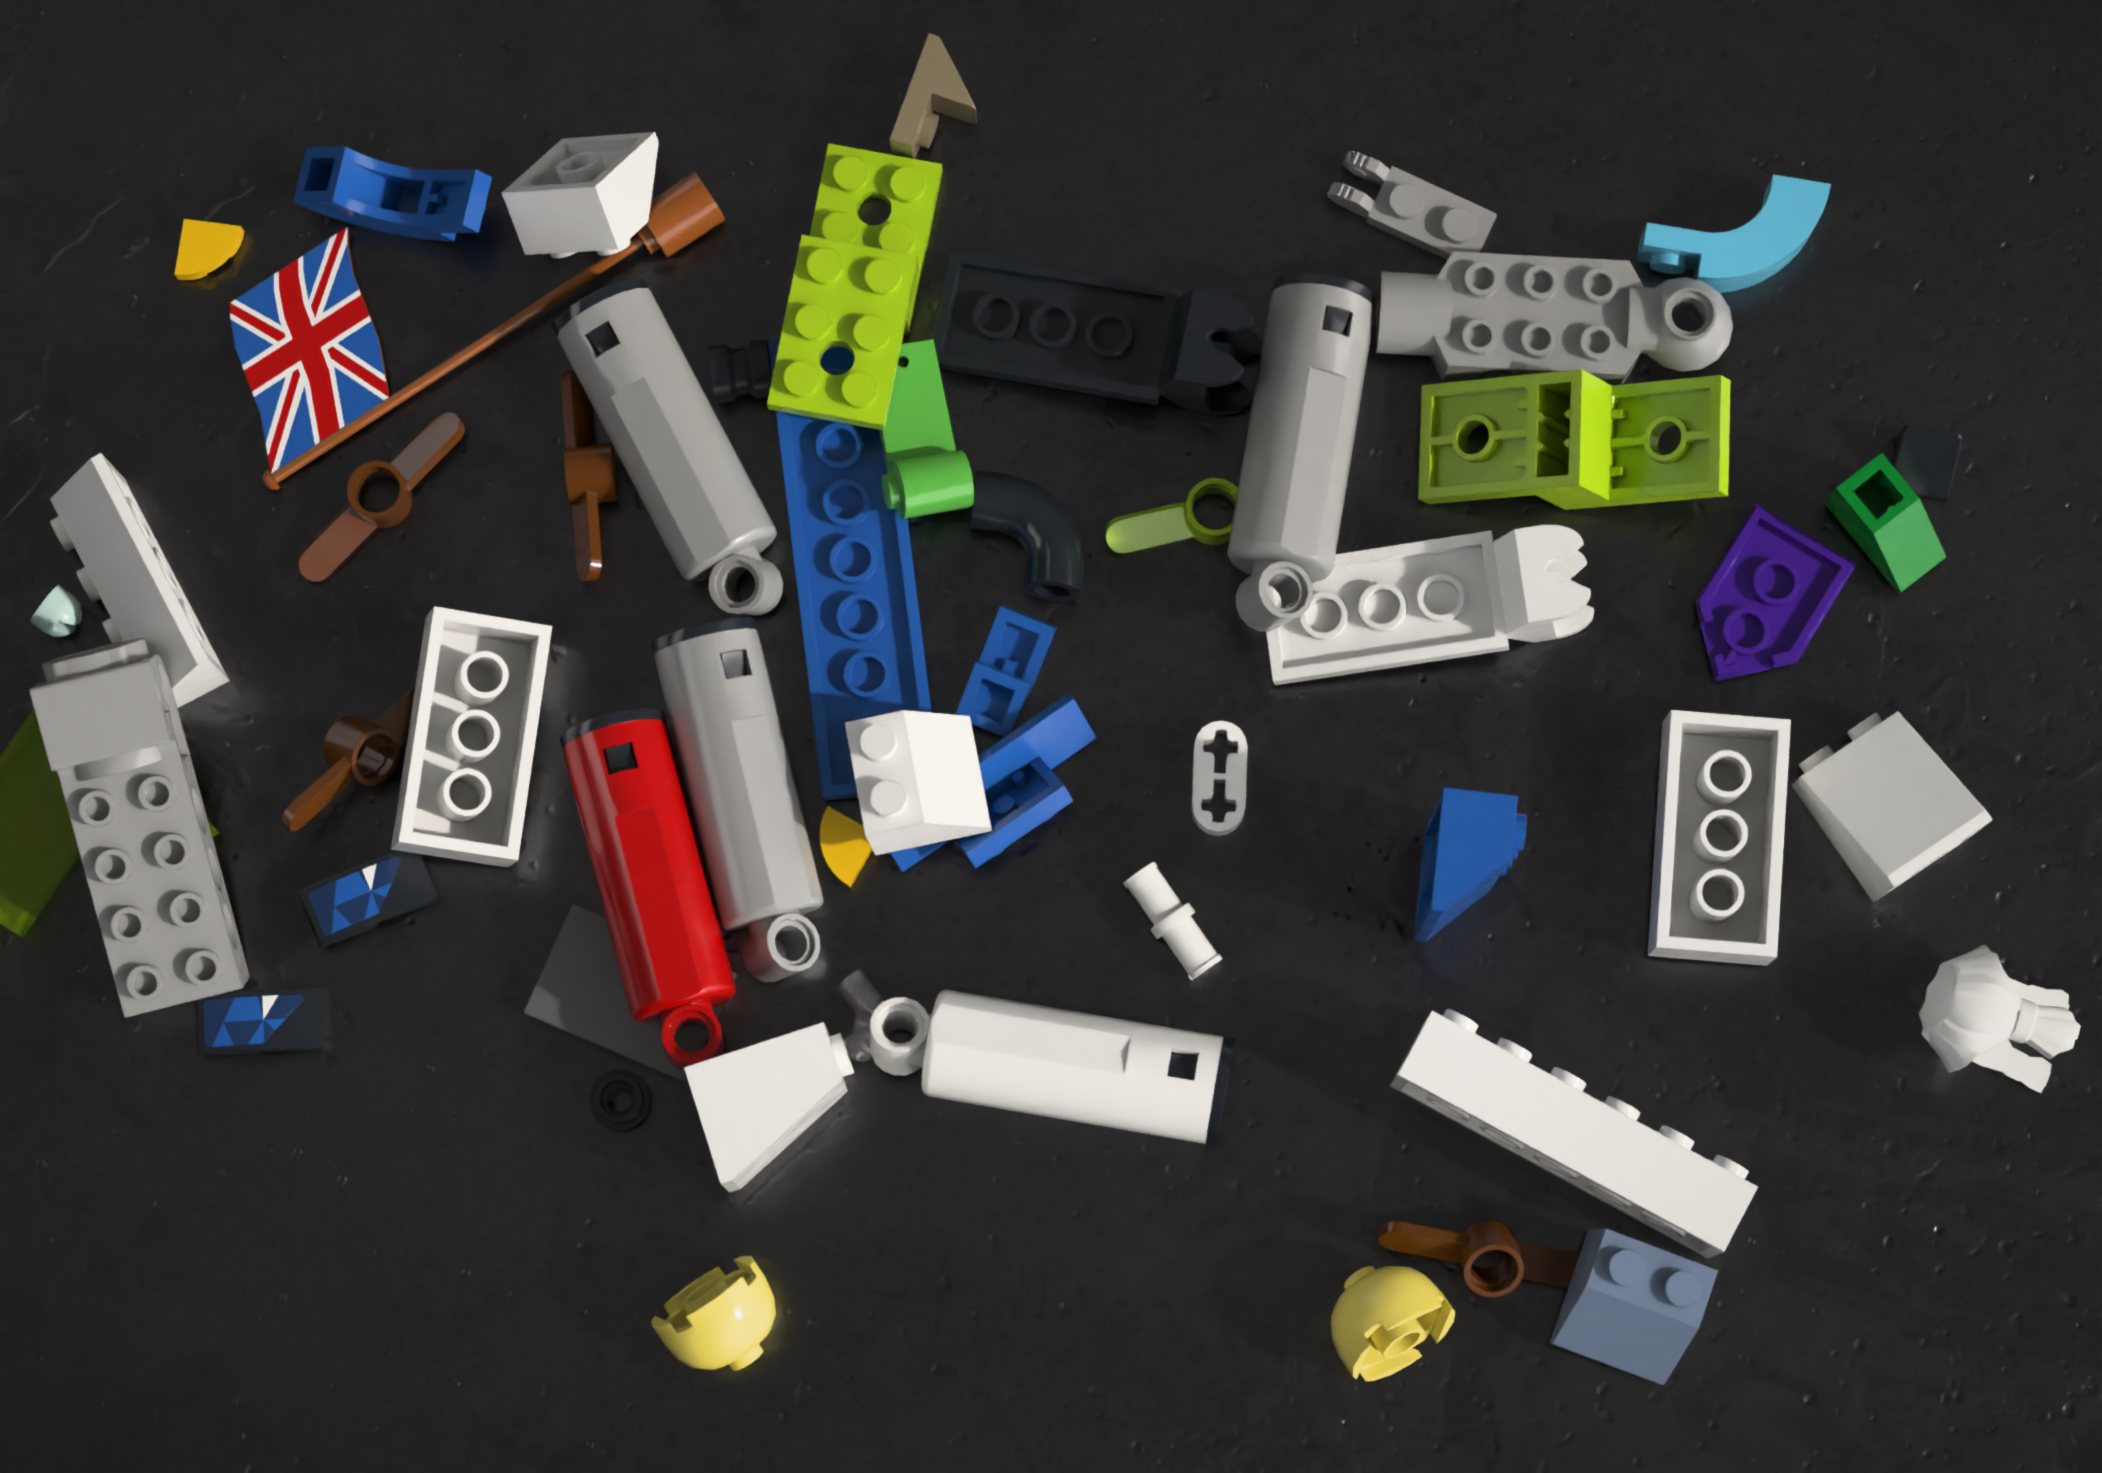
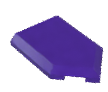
M1755 503L1695 601L1715 682L1797 663L1857 563Z

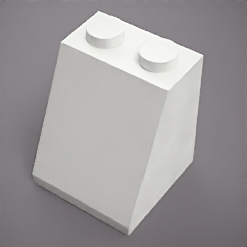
M1898 711L1882 721L1877 712L1847 732L1852 739L1851 743L1836 753H1833L1829 745L1805 759L1799 764L1804 774L1792 785L1873 903L1969 839L1993 820L1986 809Z
M824 1022L684 1067L720 1184L729 1193L741 1189L848 1092L844 1077L854 1074V1070L841 1033L830 1036Z

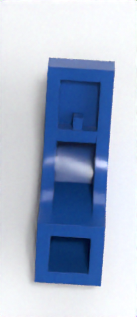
M346 146L306 147L293 203L319 214L376 231L419 239L455 241L456 233H479L492 177L477 169L423 170L403 167L368 157Z

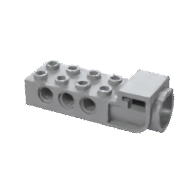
M136 638L88 649L42 663L46 682L38 683L30 688V695L51 771H57L124 1017L242 989L250 975L173 689L161 657L158 654L149 656L145 638Z

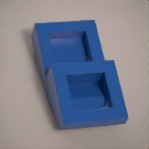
M1005 605L1000 606L980 659L975 662L955 715L970 716L973 725L1002 737L1012 733L1039 674L1057 626Z

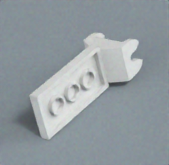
M1538 525L1514 529L1493 541L1492 531L1490 530L1336 554L1334 567L1329 576L1324 580L1312 583L1313 599L1309 609L1302 616L1280 628L1266 632L1273 682L1275 685L1506 651L1509 650L1508 639L1535 643L1561 639L1576 634L1587 627L1594 617V608L1586 605L1590 599L1591 590L1571 581L1587 565L1585 556L1578 551L1584 545L1583 539L1576 531L1565 526ZM1268 585L1267 594L1269 599L1275 606L1281 608L1279 593Z

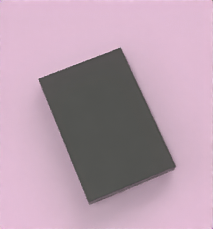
M572 904L524 1014L689 1084L685 1071L678 1069L672 1064L664 1050L661 1022L642 1024L632 1019L606 918ZM732 972L733 979L735 982L737 974ZM724 1004L713 1008L717 1019L721 1014ZM689 1025L678 1033L676 1044L681 1050L688 1053L698 1052L707 1045L710 1034L702 1026Z

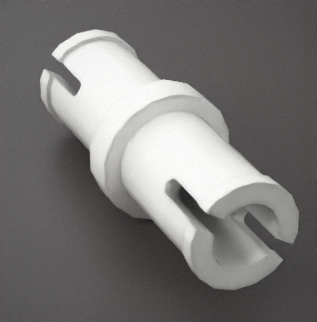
M1154 861L1123 883L1153 923L1154 927L1150 929L1156 939L1163 937L1188 973L1191 981L1223 959L1220 954H1217L1191 917L1195 913L1189 902L1183 906L1157 869Z

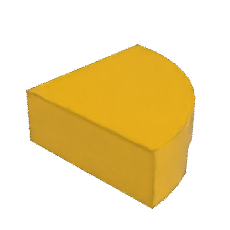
M184 219L174 275L178 280H195L207 276V273L217 269L229 257L232 258L237 253L245 231L241 226Z
M827 806L820 825L821 850L834 876L845 886L851 888L870 856L872 848L865 836L863 825Z

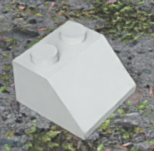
M645 132L561 139L502 192V196L525 255L550 254L552 258H564L577 252L597 251L598 255L607 256L627 248L630 245V238L649 220L659 144L656 133Z
M901 710L845 722L865 836L875 856L992 831L970 716Z

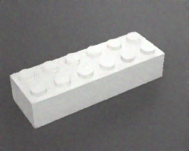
M1446 1009L1443 1015L1434 1011L1429 1014L1390 1085L1391 1087L1706 1258H1711L1725 1251L1758 1186L1745 1180L1749 1173L1747 1169L1721 1155H1716L1713 1160L1702 1157L1691 1151L1694 1145L1693 1140L1670 1127L1662 1125L1660 1130L1656 1131L1637 1121L1640 1112L1619 1099L1608 1096L1605 1102H1601L1583 1092L1586 1083L1563 1069L1554 1067L1551 1073H1547L1530 1064L1529 1061L1532 1054L1507 1039L1500 1038L1497 1044H1493L1475 1034L1479 1027L1478 1024L1456 1011Z

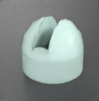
M57 585L38 607L30 623L53 637L70 635L75 631L76 624L81 622L83 615L81 604L70 592Z

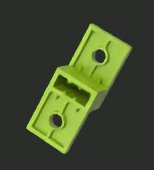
M828 143L810 235H801L767 401L769 410L885 430L903 336H910L943 171L942 164ZM873 198L884 200L891 208L889 218L880 225L864 223L859 218L858 211L865 201ZM837 346L848 349L854 356V363L849 371L841 375H832L823 370L820 360L828 349Z
M1583 369L1422 385L1418 499L1427 504L1536 495L1564 510L1726 497L1728 496L1731 380L1722 375L1612 386ZM1485 425L1489 432L1487 444L1480 452L1470 454L1467 447L1469 435L1475 428ZM1678 426L1681 431L1680 444L1672 453L1661 455L1658 449V441L1661 434L1669 427Z

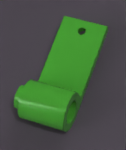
M934 339L902 344L899 358L904 359L906 364L898 360L885 430H879L888 474L882 475V492L886 507L889 510L896 509L901 519L970 508L974 503L972 472L964 451L956 450Z

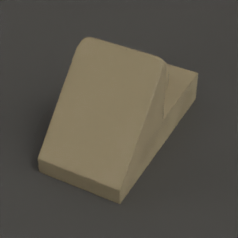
M929 33L890 137L892 155L915 159L920 146L930 147L939 121V115L933 114V111L971 124L977 123L975 105L939 36Z

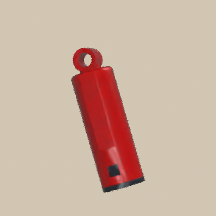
M638 708L589 719L562 733L560 742L630 1015L635 1021L642 1024L661 1022L664 1050L670 1062L678 1069L685 1071L684 1067L722 1054L724 1048L723 1033L713 1008L730 1001L735 995L736 986L665 714L658 708ZM689 1025L704 1027L710 1034L708 1044L698 1052L688 1053L681 1050L676 1044V1038L684 1027Z

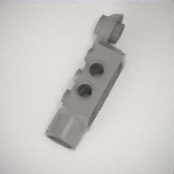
M1453 251L1440 274L1380 271L1376 306L1375 353L1430 356L1443 383L1583 369L1613 386L1624 383L1641 353L1648 354L1649 357L1665 368L1681 372L1705 368L1717 361L1729 346L1733 322L1730 307L1721 293L1705 281L1682 277L1668 279L1654 288L1644 287L1631 262L1628 260ZM1678 310L1691 311L1698 317L1701 328L1692 332L1681 330L1673 322L1672 313Z

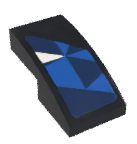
M398 850L335 874L300 890L298 893L320 948L375 929L379 922L433 904L438 898L421 854Z
M323 988L226 992L195 1000L197 1056L258 1054L261 1051L321 1050L326 1047Z

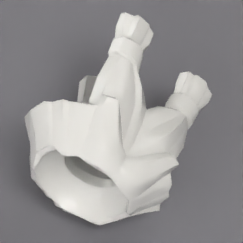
M1982 945L1939 965L1935 978L1927 986L1925 1002L1919 1013L1923 1026L1921 1034L1938 1054L1948 1073L1958 1071L1969 1063L1974 1062L1983 1067L2003 1072L2006 1076L2021 1081L2028 1088L2040 1093L2047 1084L2052 1064L2042 1057H2029L2013 1048L2009 1039L2019 1043H2026L2046 1058L2051 1059L2059 1053L2073 1049L2074 1042L2078 1039L2081 1025L2075 1021L2073 1013L2068 1010L2070 1006L2068 1004L2069 994L2061 989H2045L2034 985L2028 986L2009 978L2001 965L1997 953L1991 952L1986 945Z

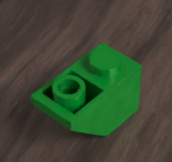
M1883 453L1879 454L1836 487L1825 502V505L1898 594L1946 558L1920 498Z

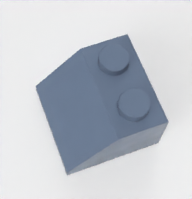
M1606 1228L1588 1229L1549 1344L1656 1384L1664 1385L1700 1327L1718 1270Z

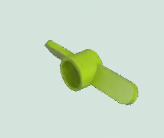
M1205 479L1192 488L1188 494L1187 501L1112 519L1105 528L1106 542L1117 553H1129L1192 537L1208 545L1225 543L1230 539L1232 523L1228 527L1219 530L1205 528L1195 519L1193 505L1201 496L1214 493L1228 498L1235 508L1238 488L1225 479Z

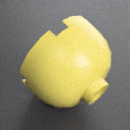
M741 1256L734 1259L739 1270L733 1271L726 1276L719 1266L708 1271L684 1287L663 1305L670 1315L666 1320L654 1316L651 1321L653 1328L665 1346L679 1361L692 1368L715 1370L729 1364L733 1371H737L754 1362L763 1353L759 1343L772 1329L776 1315L775 1300L764 1274L752 1256Z
M1367 1266L1353 1273L1344 1283L1345 1291L1336 1302L1331 1316L1332 1342L1339 1357L1355 1379H1357L1360 1373L1365 1381H1375L1398 1372L1422 1357L1420 1352L1413 1349V1347L1423 1342L1429 1335L1432 1336L1437 1344L1453 1324L1455 1311L1437 1286L1417 1270L1405 1266H1385L1375 1270L1373 1266Z

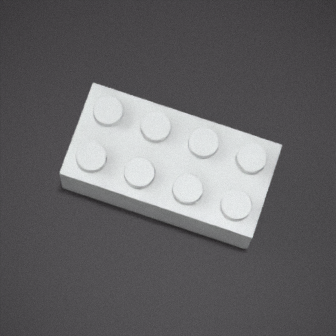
M436 606L426 616L391 850L507 868L518 861L552 626Z
M1671 710L1663 720L1648 956L1767 966L1777 958L1790 719Z

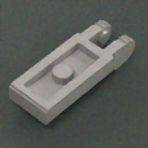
M1355 151L1347 152L1342 163L1344 164L1343 166L1354 175L1362 177L1382 188L1374 201L1362 191L1347 184L1334 182L1327 194L1331 201L1367 218L1366 223L1446 260L1449 259L1453 251L1480 253L1496 220V213L1394 166L1389 169L1382 162Z

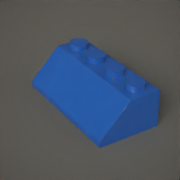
M1443 788L1425 824L1413 941L1426 942L1487 894L1499 876H1506L1507 869L1512 868L1513 859L1517 860L1519 851H1523L1527 827V814L1516 813L1518 796Z

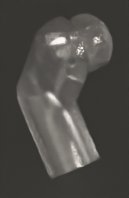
M859 969L843 980L837 986V989L856 1011L853 1033L845 1038L847 1052L854 1060L865 1062L872 1058L870 1019L874 1010L885 1000Z

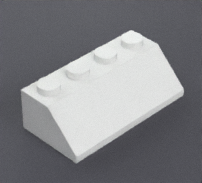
M102 453L90 458L50 498L58 514V517L50 520L51 526L64 549L68 552L75 548L85 567L76 571L77 576L92 602L102 599L111 617L102 623L112 644L136 638H145L149 656L158 654L165 665L177 708L230 680L126 480Z

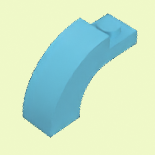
M1773 174L1764 192L1761 211L1751 221L1731 231L1711 233L1647 222L1640 237L1637 261L1649 262L1651 269L1667 274H1680L1685 271V268L1694 270L1693 279L1705 281L1720 293L1737 291L1753 286L1776 274L1799 253L1823 213L1831 184Z

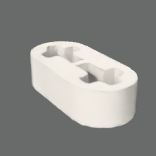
M1222 720L1211 722L1200 730L1196 736L1193 750L1191 806L1193 819L1201 830L1215 836L1227 835L1237 829L1242 822L1246 807L1248 749L1246 737L1239 727L1231 722ZM1218 734L1226 735L1227 744L1237 746L1238 751L1237 753L1228 754L1225 763V773H1214V755L1210 752H1204L1203 749L1204 745L1213 744L1215 735ZM1214 783L1225 784V802L1234 804L1236 809L1235 812H1227L1224 822L1220 823L1213 822L1212 813L1202 810L1201 807L1202 803L1211 802Z

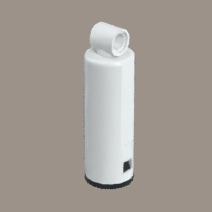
M943 990L938 994L932 1014H927L925 1008L917 1001L906 997H894L882 1002L874 1010L870 1019L871 1055L875 1064L884 1072L892 1075H908L923 1068L922 1091L929 1097L1218 1146L1235 1038L953 990ZM895 1030H906L915 1036L906 1043H894L886 1038L890 1032Z

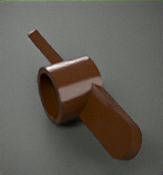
M573 369L565 372L561 379L566 445L564 448L565 476L569 502L572 505L577 574L581 581L594 582L598 579L602 566L598 503L618 501V475L612 442L595 443L593 406Z
M442 413L435 417L390 464L384 461H370L359 466L352 473L347 484L349 503L299 553L296 561L299 573L307 580L313 582L326 579L376 528H389L404 520L412 505L411 490L463 437L465 425L455 413ZM379 477H389L396 480L400 487V493L392 507L383 512H369L362 508L360 495L368 482Z
M415 686L373 723L362 717L350 715L339 719L330 728L323 747L324 758L330 769L287 807L281 822L288 829L297 831L355 780L365 785H377L385 781L393 773L399 761L400 748L407 743ZM367 740L365 750L361 757L357 760L359 749L362 746V744Z
M1492 1220L1474 1223L1466 1228L1463 1233L1400 1221L1387 1222L1379 1228L1378 1242L1385 1249L1459 1263L1468 1287L1476 1294L1484 1297H1499L1508 1294L1518 1286L1521 1280L1568 1289L1580 1253L1516 1241L1509 1227ZM1502 1250L1508 1253L1506 1258L1495 1266L1482 1268L1472 1265L1473 1261L1486 1251Z

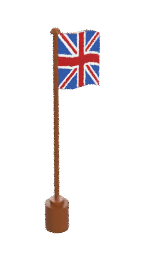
M694 171L651 198L649 220L637 232V236L630 240V245L627 248L600 259L391 396L389 394L380 339L354 275L349 248L348 227L344 228L230 302V321L235 349L261 415L270 471L267 469L263 473V484L270 490L280 489L278 484L280 481L640 247L645 246L650 254L660 249L666 258L670 257L725 221V217L698 175Z

